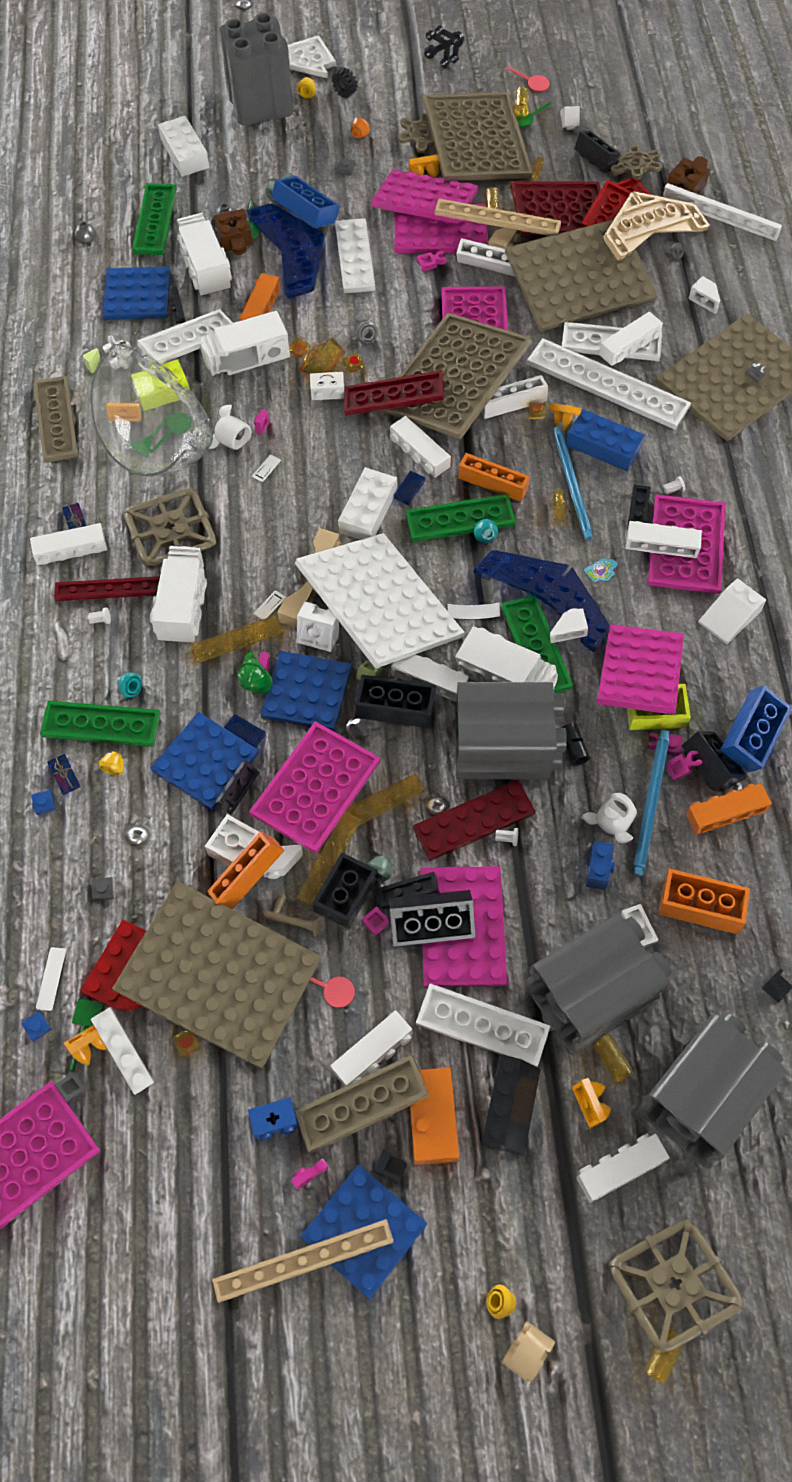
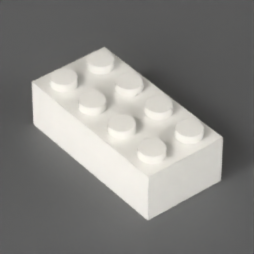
M186 116L158 124L160 139L182 177L210 168L207 152Z
M364 468L338 520L339 533L359 540L375 536L397 492V477Z

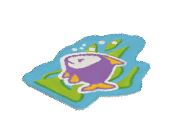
M603 558L596 561L592 566L585 568L584 571L594 582L598 580L608 581L615 574L612 570L617 567L618 562L613 559Z

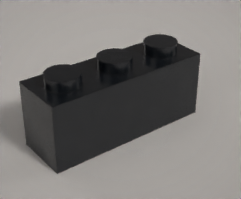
M590 130L579 133L574 150L580 156L588 159L589 163L596 165L601 172L611 171V167L616 165L620 152Z

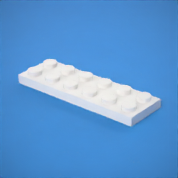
M366 218L335 221L344 293L375 291Z
M218 309L138 340V347L157 366L200 349V337L210 336L215 333V328L229 325L233 322Z
M565 322L562 347L575 353L599 355L600 343L623 328ZM662 332L657 339H653L646 346L639 348L632 355H628L625 358L659 361Z
M429 984L416 1021L418 1026L499 1055L522 1059L538 1067L550 1029V1025L433 984Z

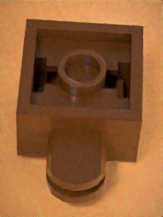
M701 156L695 158L694 161L684 157L668 174L667 183L699 194L707 185L710 169L707 168L708 160Z
M244 208L214 216L221 245L225 252L232 250L235 255H242L246 252V246L254 245Z

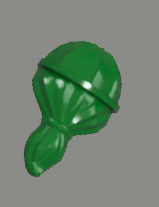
M252 651L248 652L238 669V683L244 690L263 694L272 687V678L262 667L261 663L254 658V653Z

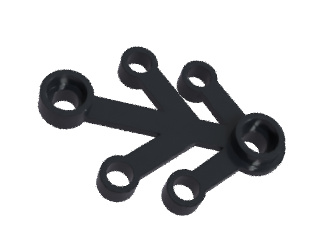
M439 25L434 31L429 30L425 36L428 41L435 40L441 43L437 46L429 45L425 48L424 55L427 59H432L438 52L444 50V57L440 61L443 68L449 66L450 61L455 64L459 60V47L464 42V35L460 31L451 33ZM441 35L446 36L447 38H449V40H446L445 38L441 37ZM453 45V54L450 55V46Z

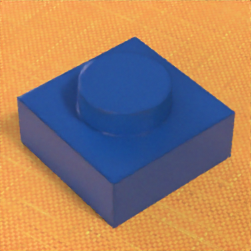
M51 790L31 795L36 815L56 810Z
M40 1011L21 1023L33 1042L52 1030Z

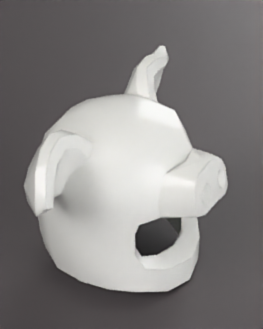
M224 405L220 408L219 414L221 418L216 423L215 434L211 435L209 439V449H214L221 443L237 450L249 441L252 433L251 428L242 420L230 416L232 405ZM244 428L243 437L240 440H236L237 434Z
M622 793L611 794L602 804L597 814L587 812L581 816L588 824H598L606 833L615 835V839L619 843H627L634 838L626 831L633 822L637 811L631 799ZM613 800L619 801L622 804H624L627 808V812L621 810L614 803Z

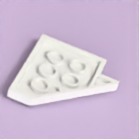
M319 35L288 45L291 70L327 78L328 72L326 69L336 66V60Z

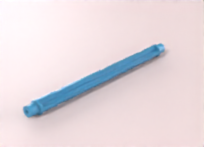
M559 426L553 428V437L559 451L582 535L586 541H589L593 538L592 529L563 432Z
M661 730L657 740L655 759L653 761L638 847L633 865V875L636 877H642L643 870L646 867L648 848L669 745V731Z

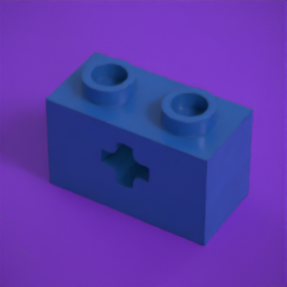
M291 1097L248 1109L255 1139H260V1141L273 1138V1134L280 1132L282 1135L294 1132V1128L298 1127ZM273 1116L277 1119L275 1125H272L270 1122Z

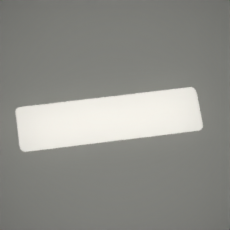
M50 948L36 1009L47 1011L53 1009L66 949Z

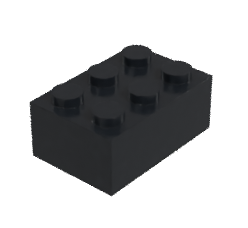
M341 853L312 903L314 912L350 929L378 879V869L345 853Z

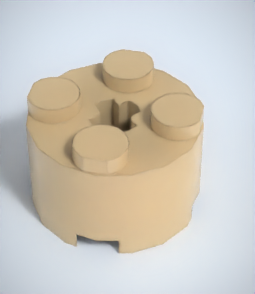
M526 1321L517 1339L513 1341L508 1349V1353L502 1363L530 1384L544 1364L547 1352H551L555 1341Z

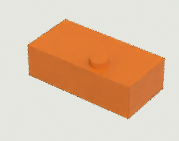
M669 868L664 879L658 915L739 935L746 922L750 888Z
M451 1068L419 1070L430 1096L410 1106L414 1165L458 1162L459 1149Z

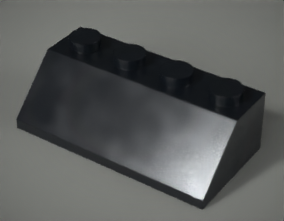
M470 890L388 898L393 947L476 938L474 907Z
M500 1054L481 1146L522 1156L525 1155L540 1068L522 1059Z

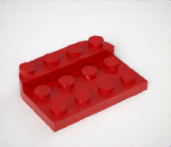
M606 180L580 227L583 228L614 220L631 194V191Z
M122 919L82 986L81 994L121 1013L135 1010L138 1007L141 1008V1005L113 991L112 988L147 930Z

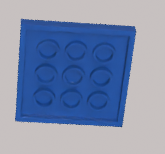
M170 266L107 268L103 308L104 320L168 318Z
M280 650L272 675V687L267 691L261 711V718L311 727L314 722H317L335 732L352 664Z
M198 712L152 765L151 771L213 811L218 805L216 803L217 798L241 762L247 760L251 764L259 755V750Z
M358 1164L300 1238L310 1246L387 1219L394 1243L330 1264L370 1300L428 1223Z

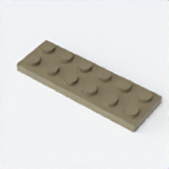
M67 376L34 381L44 462L48 463L79 457Z
M411 1054L296 1110L295 1114L309 1153H313L430 1095L415 1058Z

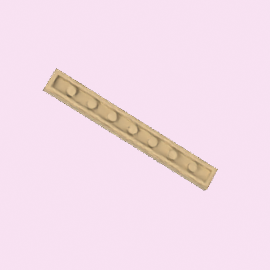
M438 199L435 208V215L547 236L557 235L561 226V221L444 199Z
M385 1219L214 1278L212 1281L217 1301L220 1303L394 1243L388 1220Z

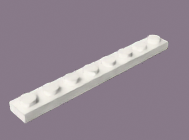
M668 183L664 188V198L692 203L697 206L703 215L774 241L779 237L781 224Z

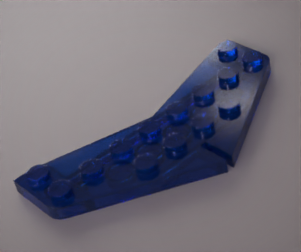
M272 203L246 210L249 220L282 252L284 288L287 299L313 292L325 243L324 233Z
M497 550L490 551L475 567L473 573L489 581L492 578L528 592L552 607L561 617L564 612L570 609L583 608L588 633L587 636L581 637L580 641L592 652H595L608 636L610 624L573 567L565 576H562L567 571L569 565Z

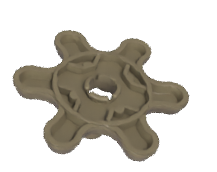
M422 113L418 121H412L409 118H402L400 120L401 127L407 130L398 134L400 143L410 142L416 146L417 152L421 154L426 151L427 147L435 146L426 113Z
M630 146L629 152L620 154L617 164L611 167L612 174L629 173V176L633 177V179L639 180L643 172H659L662 164L655 162V160L659 159L660 151L652 150L645 153L640 151L639 146Z

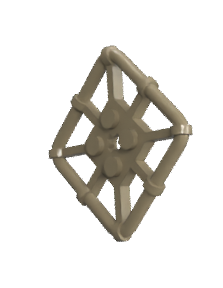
M193 488L183 489L161 497L158 495L155 499L133 505L124 511L125 520L131 533V541L135 543L139 557L145 567L150 568L163 564V559H167L169 555L159 558L157 556L162 548L173 544L176 547H180V542L191 539L202 543L192 546V548H200L201 551L214 547L216 544L215 534L208 520L209 515L204 510L200 498ZM185 496L178 509L166 512L163 503ZM193 499L198 515L185 519L183 513ZM159 505L162 514L148 517L137 513V511ZM133 519L149 524L152 530L141 534L138 533ZM202 522L208 537L191 532L189 526ZM155 537L157 544L150 555L147 556L142 541Z
M686 1219V1221L677 1222L653 1236L648 1235L644 1237V1241L618 1254L609 1263L612 1276L626 1298L630 1312L635 1314L649 1340L658 1349V1352L661 1353L674 1350L699 1335L704 1336L708 1334L709 1329L734 1316L744 1306V1301L738 1289L721 1264V1258L715 1255L700 1230L692 1223V1220ZM684 1231L679 1254L665 1261L656 1245ZM689 1233L692 1234L708 1259L707 1263L695 1270L685 1257ZM648 1249L658 1263L656 1267L647 1272L623 1264ZM714 1269L731 1297L706 1290L699 1277ZM621 1273L645 1280L652 1293L641 1300H637ZM671 1280L680 1281V1290L677 1291L676 1288H670ZM703 1299H707L729 1307L702 1321L693 1305ZM655 1301H658L666 1315L661 1339L642 1309ZM686 1309L695 1326L667 1341L671 1318Z

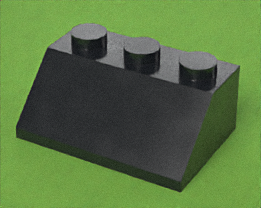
M697 731L681 746L685 750L684 754L686 757L690 751H698L693 760L695 762L700 759L703 762L701 765L695 766V769L700 775L704 776L711 790L715 792L725 791L748 777L741 766L720 751L723 742L715 732Z

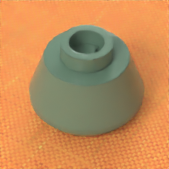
M376 856L367 863V865L378 869V879L386 881L391 878L393 865L391 864V859L387 856Z

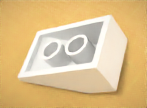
M737 578L724 590L700 618L698 623L727 645L762 611L766 599Z

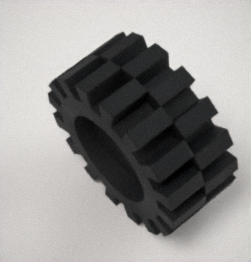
M341 67L331 76L332 86L335 87V92L337 91L338 95H341L342 98L350 97L358 88V85H356L358 82L355 80L356 77L346 67Z

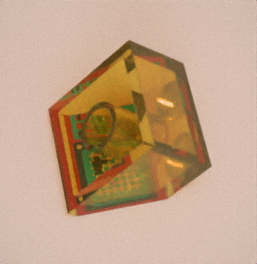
M332 337L313 346L298 369L309 375L310 373L335 372L336 366L343 361L342 357L345 351Z

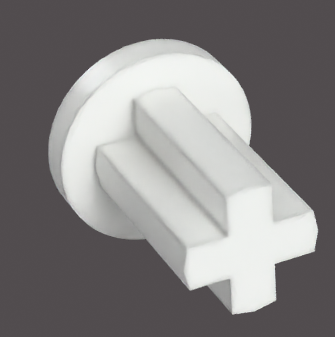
M679 476L676 481L663 485L666 495L679 490L684 492L685 484L683 479Z
M103 608L99 612L88 613L90 624L100 622L110 624L111 622L108 608Z
M514 828V831L496 830L495 841L512 842L513 846H516L518 828Z

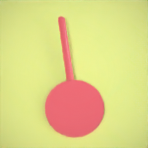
M508 66L506 67L507 70L528 80L529 87L534 91L543 92L549 88V80L544 76L534 75L528 77Z
M312 977L310 979L311 982L324 987V998L333 1007H345L354 998V986L347 978L335 977L327 983Z

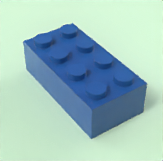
M298 176L275 180L271 198L276 200L278 204L286 207L289 212L296 214L313 228L335 223L340 207L339 204Z
M582 409L568 432L566 445L628 472L642 448L645 434Z
M765 685L751 690L720 751L748 773L762 769L792 707Z

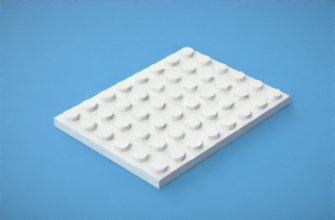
M384 533L296 559L295 565L375 668L460 639L465 634Z

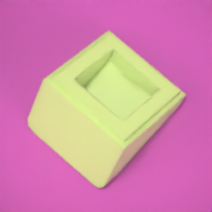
M97 348L83 355L85 365L91 373L95 372L101 362Z
M366 660L359 666L356 678L360 680L362 674L378 677L383 667L375 668L369 660Z

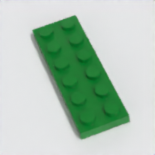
M146 183L132 248L133 254H165L177 191L176 184Z
M508 494L405 510L412 543L474 533L475 525L483 519L494 521L498 529L512 527L516 524Z
M532 595L501 603L502 612L515 644L540 654L541 660L556 666L558 677L554 693L572 690L573 684L557 645L550 642L551 631L537 596Z
M48 700L40 735L43 738L154 747L161 713L160 710Z

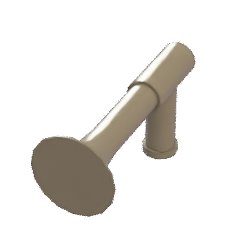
M279 894L277 896L273 911H265L264 919L309 929L313 932L315 938L319 934L321 917H318L317 920L309 921L280 913L286 900L284 895Z

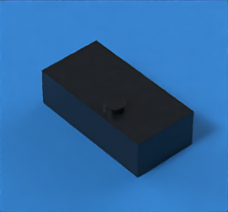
M362 674L355 701V718L430 729L436 685Z

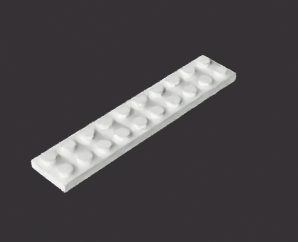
M543 338L527 359V365L675 430L691 405V402Z

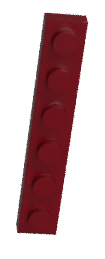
M160 576L55 582L54 598L55 601L157 596Z

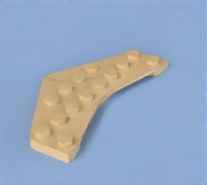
M634 191L627 198L603 238L616 259L621 260L656 232H702L707 230L710 225L697 206L692 203Z

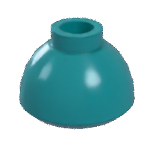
M483 519L475 525L474 536L480 543L489 544L497 538L498 527L494 521Z
M133 672L120 676L117 679L120 693L127 698L137 696L142 688L141 676Z

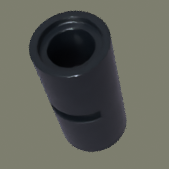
M569 723L561 727L566 729V750L572 765L578 766L588 762L590 755L576 723Z

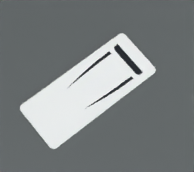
M269 455L252 477L263 482L279 464L281 459Z
M275 590L254 614L262 620H266L286 597Z

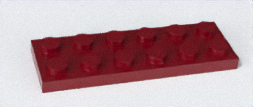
M439 370L345 386L344 414L348 416L444 400L443 371Z
M515 780L414 824L413 830L429 861H432L495 833L496 830H502L536 815V810L519 780Z

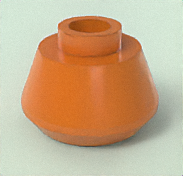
M356 117L350 127L351 134L356 138L368 136L369 124L367 121Z

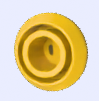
M303 78L297 84L298 93L304 98L313 97L316 93L315 82L311 78Z
M117 752L107 753L99 761V767L105 773L119 776L124 772V760L122 755Z
M496 1285L488 1293L486 1304L491 1316L495 1319H503L515 1311L516 1297L504 1285Z

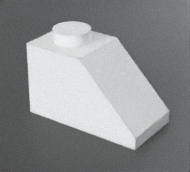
M580 106L564 107L561 110L563 128L571 131L580 126Z
M702 276L691 287L689 299L716 314L720 303L716 283Z
M573 608L564 612L550 632L551 643L587 636L588 626L583 608Z
M302 845L281 846L284 852L264 873V878L277 879L280 876H285L303 856Z

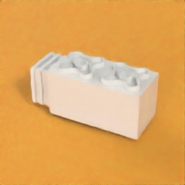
M203 213L177 219L180 235H177L180 252L186 268H188L195 290L198 289L201 296L231 288L230 281L232 276L229 260L226 257L224 248H220L210 221L205 220Z
M277 311L215 328V333L210 336L200 337L202 356L212 376L220 374V372H227L228 375H232L290 357L288 334Z
M170 546L168 558L163 559L157 596L153 598L150 623L153 624V632L156 633L158 640L194 642L195 636H198L199 623L202 615L200 606L204 604V594L207 587L200 548Z
M473 626L455 656L459 671L469 676V679L476 682H553V688L557 682L558 674L555 665L541 660L540 654L507 641L503 636L492 634L484 628Z

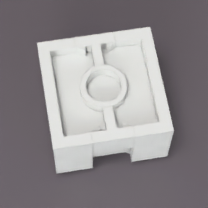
M304 602L297 615L296 643L332 652L338 639L339 620L329 608L325 610L319 608L316 604Z
M227 814L206 843L207 854L229 867L259 832Z

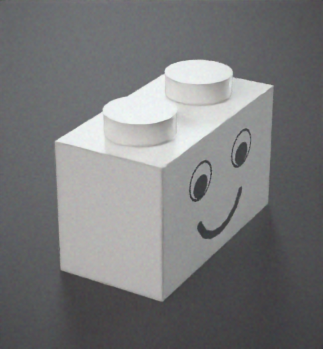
M343 372L310 373L312 400L344 399Z

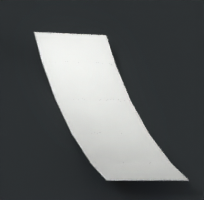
M499 603L485 605L448 604V612L455 619L493 618L500 616Z

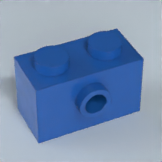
M593 842L585 887L606 890L610 873L614 872L615 861H612L614 844Z

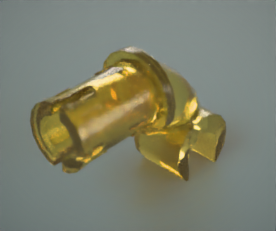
M563 489L553 490L554 521L559 520V514L560 521H565V505L567 502L564 501Z

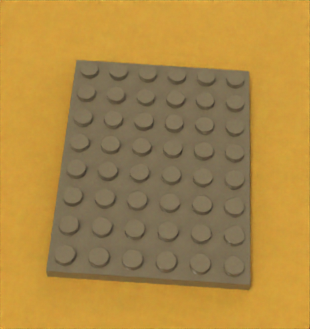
M509 93L423 94V104L436 153L439 156V164L444 181L532 178L533 171Z
M613 220L514 245L505 249V254L540 332L563 326L565 322L574 323L657 299V293L636 249L624 259L617 260L605 243L603 237Z
M447 313L399 376L403 377L442 370L444 374V400L379 411L399 418L406 416L415 424L461 439L531 345V338Z
M747 313L656 377L655 383L666 392L691 402L688 410L728 442L792 394V347ZM753 363L756 365L760 363L766 368L764 371L766 375L760 383L746 374L747 369Z
M176 881L112 990L262 1070L322 956L223 904L217 905L213 899Z

